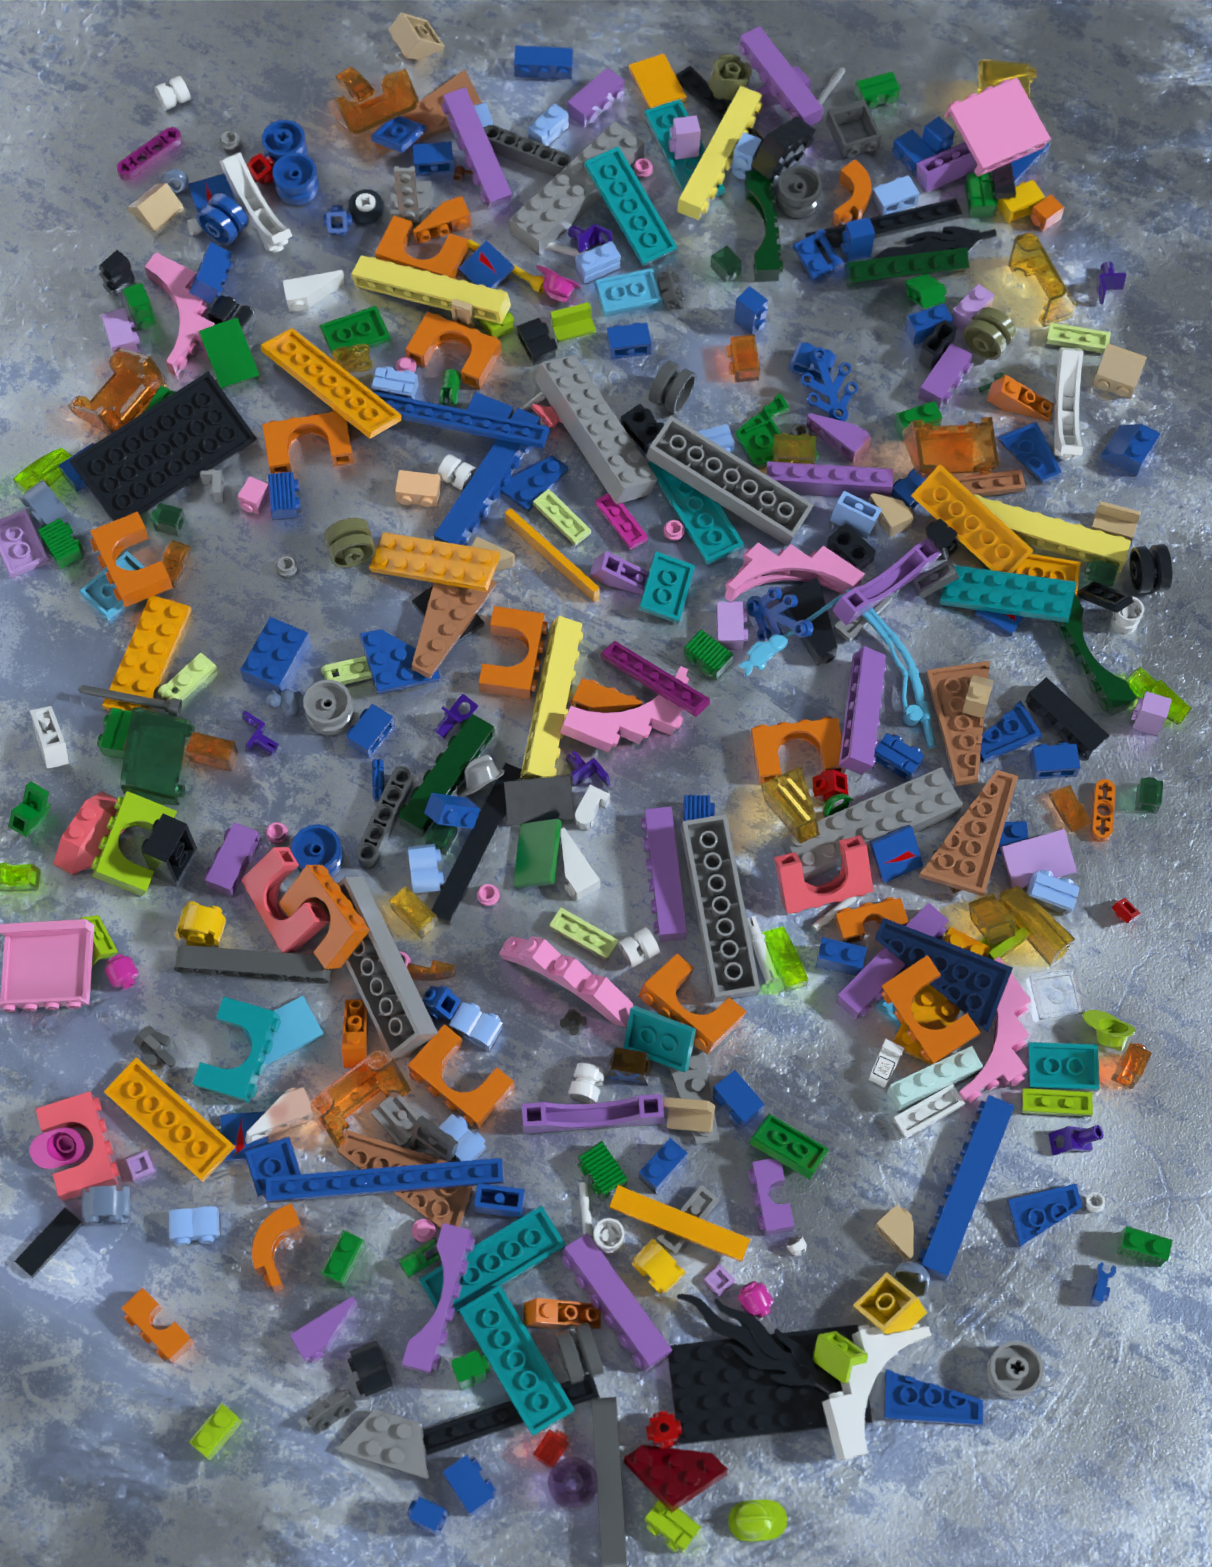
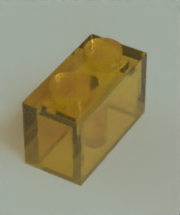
M774 434L773 462L815 464L816 436L808 434Z
M407 886L403 887L389 900L391 910L421 939L438 926L437 915Z
M994 894L969 903L971 921L990 945L1015 936L1014 926H1016V920L1012 913L1006 911L1004 903L998 901Z

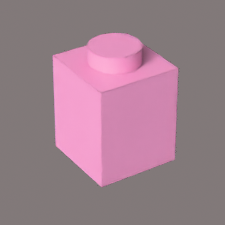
M249 476L238 494L240 507L247 512L259 514L269 498V486L267 483Z

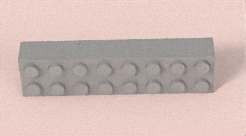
M616 121L612 123L509 219L510 234L540 256L550 242L556 241L602 197L584 167V162L619 146L631 168H633L638 159L644 158L645 142Z
M576 355L542 362L534 380L615 504L650 495L658 480Z
M670 416L650 445L646 455L648 460L786 546H789L814 504L673 416Z
M941 767L784 835L782 848L786 854L796 852L801 860L804 881L806 882L842 866L840 840L861 835L867 845L868 854L872 853L870 841L907 825L912 826L915 834L958 815L963 804Z
M727 814L682 821L681 834L713 1002L724 1001L728 997L736 999L758 995L760 985Z
M344 877L337 884L340 886L345 897L351 901L358 915L364 919L366 926L370 930L345 963L389 1057H408L438 1034L364 877ZM320 900L319 902L321 903L323 909L325 910L327 916L330 919V913L327 905L322 900Z

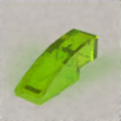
M59 448L40 457L13 478L16 487L25 493L41 480L48 487L52 486L62 476L59 464L72 457V455L63 448Z
M1142 667L1133 670L1126 679L1137 700L1139 698L1143 699L1146 691L1172 699L1167 719L1177 725L1183 721L1192 709L1161 679L1156 681Z
M7 862L0 863V892L38 891L41 869L32 863L10 865Z
M784 926L763 932L762 934L766 937L767 949L777 975L779 974L785 992L807 986L808 977Z

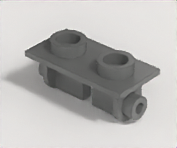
M666 266L668 272H661L658 277L660 290L664 292L662 293L664 306L668 310L674 309L676 305L683 309L682 300H684V295L678 287V283H680L677 272H673L669 266Z
M347 1389L344 1391L339 1390L327 1399L330 1404L328 1408L322 1402L308 1411L309 1414L305 1418L316 1435L321 1431L327 1430L333 1423L348 1416L353 1410L358 1408Z

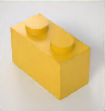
M1034 180L1022 182L1016 186V198L998 199V210L1007 223L1031 214L1033 206L1045 199V196Z

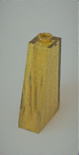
M800 766L761 784L765 802L800 844L820 835L816 815Z
M1017 885L1012 890L1007 888L999 895L1000 900L997 906L1018 930L1024 927L1029 932L1027 941L1049 966H1052L1068 953L1075 938Z

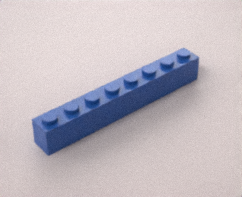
M517 408L511 417L513 420L541 425L538 416L520 408ZM497 439L433 535L435 541L467 546L471 535L477 532L482 518L488 515L492 503L498 500L502 484L507 485L509 483L511 474L514 469L519 468L522 457L530 451L531 446Z
M988 1095L986 1101L981 1100L976 1113L980 1114L977 1122L972 1121L968 1134L972 1136L969 1143L964 1142L960 1151L963 1159L961 1164L956 1162L951 1176H954L955 1179L952 1185L947 1184L943 1197L947 1199L944 1206L939 1205L934 1217L938 1219L935 1228L930 1227L926 1240L930 1242L927 1249L922 1248L917 1260L921 1262V1265L930 1275L944 1281L949 1276L1015 1107L991 1095Z

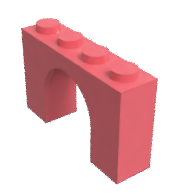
M861 835L839 841L842 858L841 870L836 878L824 885H811L804 881L802 863L796 852L774 857L781 903L787 914L799 913L812 907L818 908L824 904L841 902L847 898L860 897L874 892L867 845Z
M274 847L241 879L246 892L253 900L256 910L263 918L266 928L270 931L281 953L297 952L330 922L320 902L304 903L291 917H287L281 910L278 900L280 885L299 866L289 847Z
M90 1091L36 1108L40 1128L43 1133L58 1128H82L89 1131L93 1137V1149L87 1160L76 1167L53 1174L57 1194L62 1201L82 1196V1189L84 1188L89 1191V1187L118 1184L116 1176L119 1175V1170L116 1162L112 1163L110 1154L114 1153L110 1140L106 1141L104 1134L108 1132L104 1118L100 1119L98 1112L102 1110L99 1098H95Z

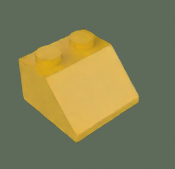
M887 1272L853 1305L857 1311L884 1334L910 1330L927 1314L918 1297Z

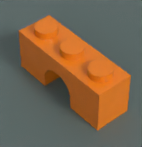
M894 897L885 898L876 904L872 902L864 903L860 908L841 909L836 913L834 919L839 939L846 943L863 941L865 936L863 924L868 921H875L881 925L882 919L886 918L904 926L909 921L902 899H894Z
M143 1287L121 1307L126 1313L123 1318L131 1327L136 1324L142 1330L139 1335L147 1344L152 1341L158 1347L155 1352L164 1362L169 1359L174 1363L195 1343L175 1321L167 1329L157 1330L154 1328V1318L162 1310V1307Z

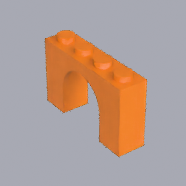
M393 215L375 252L376 259L386 262L391 261L397 265L410 266L413 269L426 270L433 274L446 275L449 278L456 279L459 272L458 268L463 264L469 251L468 239L449 233L441 251L436 256L425 260L415 259L405 252L413 235L412 221Z
M427 311L405 349L406 356L413 358L417 365L425 368L434 351L440 345L448 342L461 343L471 351L461 370V381L480 390L501 353V341L494 336L480 333L477 329H470L457 321H450L439 314Z
M335 410L324 414H311L300 418L292 417L288 420L270 421L262 424L271 474L292 472L289 457L290 447L297 438L309 434L318 435L328 442L333 467L354 463L347 421Z
M138 512L90 530L93 538L89 540L94 552H99L100 555L97 556L102 568L106 567L108 571L105 573L110 585L114 583V595L117 601L122 600L124 607L173 588L162 561L134 571L122 569L116 564L117 557L124 549L149 539L145 525Z
M498 606L493 607L490 622L491 635L516 638L522 641L529 651L526 658L515 666L505 667L482 663L479 692L531 699L532 692H536L538 680L535 679V673H539L541 667V660H538L539 653L543 654L545 641H542V636L547 634L548 630L545 613Z
M823 717L814 721L804 719L798 723L780 722L773 726L762 724L751 728L750 739L758 785L780 782L781 768L778 750L784 743L791 740H804L811 743L819 753L822 771L833 769L845 774L846 769L839 766L842 737L838 718Z
M306 865L279 901V905L288 917H291L304 903L322 900L327 905L330 913V928L313 953L325 969L341 968L370 930L366 926L364 919L353 908L351 901L342 893L340 886L329 875L327 868L323 865Z
M677 953L643 984L638 997L659 1015L696 1028L694 1045L708 1055L741 1023L747 1011L730 997L715 1011L705 1015L694 1014L683 1008L676 997V991L689 980L694 967Z
M927 955L883 984L881 987L884 991L880 994L887 1004L892 1002L896 1008V1011L893 1013L901 1024L903 1022L907 1024L910 1029L907 1031V1034L913 1043L919 1042L923 1048L920 1050V1053L927 1063L932 1061L935 1064L980 1035V1031L968 1014L960 1017L947 1027L938 1030L927 1029L915 1020L911 1010L913 998L921 989L941 977L940 972Z
M444 1024L438 1031V1034L431 1038L408 1064L409 1076L418 1084L420 1082L424 1083L427 1086L426 1090L433 1097L437 1098L439 1096L445 1101L444 1105L451 1112L457 1111L460 1113L470 1127L474 1125L479 1129L515 1089V1082L496 1067L488 1078L473 1091L457 1092L449 1088L442 1079V1072L447 1062L462 1047L463 1042L460 1036Z

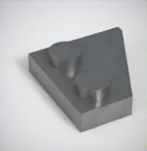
M421 1115L415 1122L409 1148L413 1151L417 1148L425 1149L426 1155L436 1156L441 1160L449 1162L455 1156L459 1142L453 1136L437 1127L434 1122Z

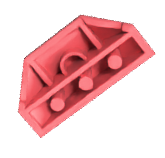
M101 791L84 802L60 839L53 863L55 866L72 875L91 868L95 856L99 857L102 849L98 848L102 837H107L110 829L106 828L111 816L115 817L117 809L114 808L117 801L116 798Z

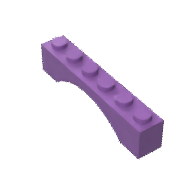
M926 538L878 577L844 594L832 611L847 626L931 568L941 555V552Z
M662 1094L638 1095L618 1101L594 1104L525 1103L522 1104L523 1132L528 1134L663 1124Z
M445 1223L442 1225L436 1245L444 1270L442 1295L430 1321L418 1334L408 1341L402 1365L406 1369L433 1375L434 1370H438L440 1366L441 1356L439 1351L441 1346H445L448 1338V1332L445 1331L447 1323L453 1320L455 1308H452L454 1299L459 1298L462 1285L459 1284L461 1275L465 1276L469 1263L466 1261L467 1254L473 1251L475 1238H472L473 1234L469 1229Z

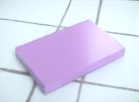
M27 509L0 519V555L11 579L51 562Z
M1065 829L1000 847L1012 890L1028 886L1032 874L1037 871L1040 872V870H1047L1053 873L1055 878L1077 872Z

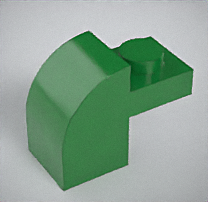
M32 781L25 786L22 803L11 810L8 827L24 837L37 830L47 817L51 804L47 803L49 791Z

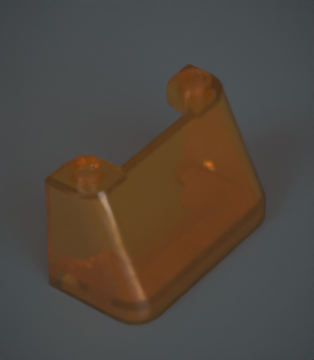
M401 69L389 73L382 78L381 88L384 94L361 104H358L357 101L349 102L345 99V96L326 101L330 113L349 133L360 134L414 110L419 100L407 70Z
M118 347L109 360V366L114 372L110 379L91 401L79 395L69 403L68 408L74 415L107 435L135 419L145 411L160 386L167 387L165 376L149 355Z
M982 417L981 423L969 421L965 425L930 426V423L924 424L923 420H917L910 423L902 432L903 440L916 474L921 475L922 478H927L940 464L951 474L980 472L981 475L992 473L993 469L999 466L992 417Z
M376 1050L318 1094L311 1102V1111L318 1127L339 1148L346 1142L344 1130L350 1127L345 1120L380 1091L386 1098L392 1092L399 1093L403 1097L411 1091V1088L393 1057L385 1050Z

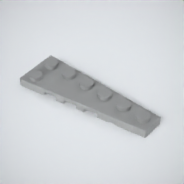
M696 1007L686 1009L691 1013L697 1014ZM693 1043L689 1069L684 1073L669 1067L679 1098L706 1100L713 1103L704 1052ZM715 1112L711 1133L691 1131L696 1146L719 1142Z

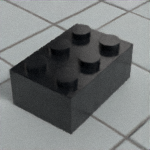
M799 116L793 118L766 135L751 166L769 180L775 176H780L789 167L803 161L806 156L804 152L814 140L812 137L816 130Z
M164 813L160 819L154 822L149 839L146 838L141 847V853L149 869L154 871L153 877L177 886L197 850L187 823Z

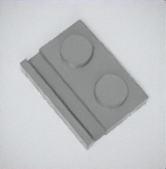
M397 1090L380 1103L375 1110L371 1111V1115L398 1146L403 1147L405 1143L411 1140L415 1122L419 1116Z

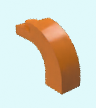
M856 159L840 171L839 182L850 192L852 197L834 211L832 224L835 226L842 225L843 223L846 224L852 218L854 220L861 219L869 206L871 180L866 169Z
M292 1203L277 1209L262 1222L256 1232L252 1245L254 1268L258 1274L266 1271L263 1274L267 1287L272 1286L275 1292L284 1289L274 1261L276 1248L284 1238L303 1230Z

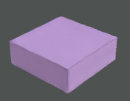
M147 1150L125 1159L133 1182L156 1173Z
M719 1263L702 1279V1282L719 1299L736 1280Z

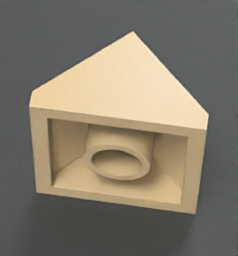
M158 183L128 206L127 209L152 231L156 232L182 211L184 207L167 183Z

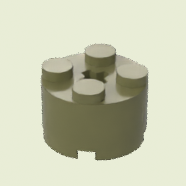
M732 54L721 55L718 60H715L708 81L715 98L733 100L740 86L747 88L752 74V69L748 62L744 63L740 61L741 57Z

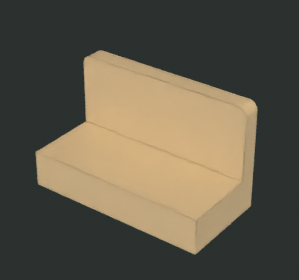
M1100 501L1091 529L1101 530L1113 536H1122L1132 542L1141 512Z
M664 1097L663 1107L669 1110L668 1129L712 1132L715 1105L706 1100Z

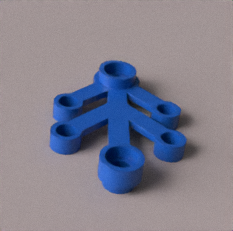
M817 347L810 353L809 359L812 364L818 366L823 384L815 381L810 373L803 374L800 378V383L802 386L810 387L828 397L830 404L820 400V396L814 392L807 396L806 402L809 406H815L828 413V418L845 422L848 418L846 407L852 395L858 391V385L855 382H849L844 388L845 393L840 402L836 394L845 377L851 372L852 367L847 362L842 363L838 367V374L832 383L826 364L827 352L825 349ZM820 352L823 357L818 358L816 353ZM842 366L847 367L848 372H844ZM804 377H808L810 383L804 382ZM848 386H853L854 391H849ZM811 396L816 398L815 403L811 402ZM836 410H839L842 413V416H837L835 413Z
M779 587L769 588L767 594L761 598L759 596H752L748 599L746 609L748 614L756 619L759 627L757 631L759 640L766 641L772 636L771 630L767 628L764 616L768 617L774 635H783L779 623L793 629L798 637H809L812 635L813 624L811 621H796L781 614L788 608L797 605L798 599L796 595H785L783 601L771 609L766 607V605L773 600L781 598L782 591Z

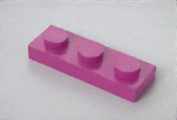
M609 493L595 500L597 508L630 551L648 541V536L623 503L615 504Z

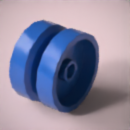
M278 120L264 129L262 134L264 154L266 157L270 156L275 163L282 156L289 153H300L308 156L305 132L296 122Z
M289 153L276 161L273 167V178L279 199L293 206L311 202L319 191L317 170L313 160L304 154Z
M221 193L215 194L209 200L208 205L204 206L196 216L199 225L205 233L216 242L225 246L231 245L237 238V233H241L249 224L248 217L243 209L234 200Z
M320 824L309 825L301 829L293 839L291 849L293 856L299 864L297 867L299 873L303 871L306 865H323L327 868L331 877L335 876L341 869L344 860L341 843L335 831L328 826Z

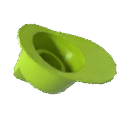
M1087 1010L1083 1013L1084 1021L1096 1029L1097 1041L1108 1048L1122 1051L1128 1037L1136 1032L1132 1025L1104 1011Z
M747 1500L736 1504L732 1508L728 1517V1525L732 1534L741 1541H766L776 1539L784 1533L788 1518L785 1509L774 1500Z

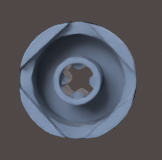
M42 480L19 498L42 527L58 518L62 519L69 513L63 503L60 502L54 492Z
M116 1186L89 1187V1191L85 1188L82 1189V1219L85 1223H89V1225H103V1220L112 1221L113 1224L127 1223V1218H130L129 1187H123V1191H116Z

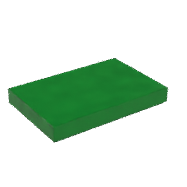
M377 306L319 325L334 361L391 341Z
M238 318L199 330V335L221 389L259 377V372Z
M551 819L520 824L513 880L515 888L554 884L562 821Z
M771 1114L767 1115L749 1142L752 1146L809 1180L829 1151L827 1147Z

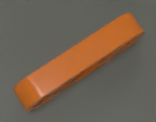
M1108 779L1099 780L1093 792L1091 835L1098 842L1107 841L1113 832L1115 785ZM1102 786L1106 787V790L1108 791L1107 794H1106V796H1105V799H1102V797H1103V790H1101ZM1106 806L1109 814H1099L1097 807ZM1101 822H1104L1103 830L1106 831L1104 835L1100 834L1098 830Z

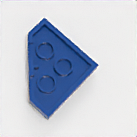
M382 629L360 633L359 638L377 694L440 681L438 669L431 679L412 670L416 648Z

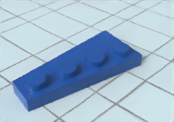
M885 1369L884 1420L972 1426L983 1425L982 1399L954 1390L951 1391L939 1387V1385L926 1383L914 1377L904 1376Z

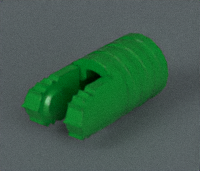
M447 369L443 372L439 405L447 406L449 400L451 406H457L461 373L459 371Z
M436 1238L431 1239L398 1259L407 1278L441 1259L439 1252L434 1253L427 1259L423 1254L425 1251L435 1247L437 1244Z

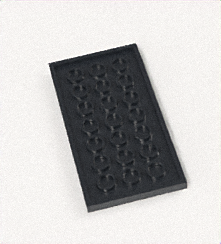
M208 371L69 460V463L113 522L135 512H138L140 517L201 478V471L215 469L256 442L257 438Z
M858 1324L783 1333L806 1350L815 1369L821 1375L820 1378L836 1388L834 1393L843 1391L841 1382L813 1361L817 1338L820 1334L837 1331L854 1343L852 1335L859 1331ZM770 1334L775 1343L783 1351L791 1353L790 1350L777 1339L775 1334ZM723 1339L670 1345L672 1351L668 1355L674 1414L675 1420L679 1419L682 1434L678 1435V1446L829 1429L822 1402L830 1399L829 1395L817 1387L787 1386L774 1382L770 1379L771 1374L785 1373L760 1370L746 1364L731 1350V1346L735 1345L748 1355L753 1356L738 1341ZM869 1395L865 1410V1424H872Z

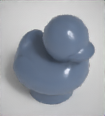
M181 169L167 170L161 176L163 183H167L174 193L184 191L188 185V177Z
M285 689L280 694H277L276 691L272 690V693L266 699L267 705L271 708H276L281 704L283 715L294 716L299 709L304 708L303 696L300 691L293 692L290 689Z

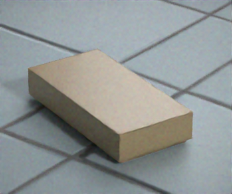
M453 299L451 303L452 320L470 329L475 328L473 305Z

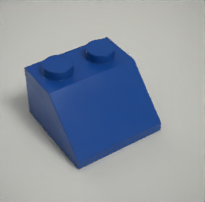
M1143 424L1119 425L1100 458L1137 477L1155 448L1161 433Z

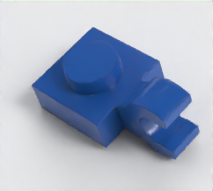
M1100 1262L1097 1266V1277L1094 1281L1089 1303L1097 1307L1103 1301L1107 1302L1110 1293V1287H1107V1283L1116 1273V1266L1111 1267L1110 1273H1105L1103 1271V1262Z

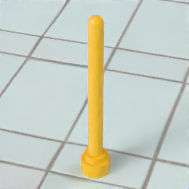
M468 239V247L476 251L481 246ZM514 265L515 268L511 271L513 274L529 282L534 291L540 294L543 293L545 277L541 275L533 276Z

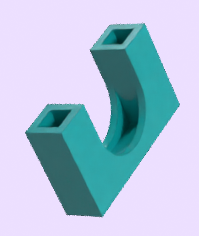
M223 996L216 1019L222 1024L243 1029L249 1033L252 1040L250 1055L243 1064L232 1069H223L200 1062L192 1084L204 1091L250 1103L251 1098H254L257 1093L258 1086L256 1083L258 1078L264 1073L266 1055L272 1050L274 1032H277L280 1027V1016L273 1010Z

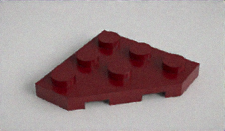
M642 1445L624 1457V1464L671 1513L728 1475V1469L713 1453L676 1448L660 1449L659 1446Z

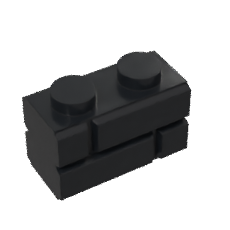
M938 519L936 522L932 521L927 526V538L941 552V556L945 560L949 559L960 547L958 533L951 527H948V524L942 519Z

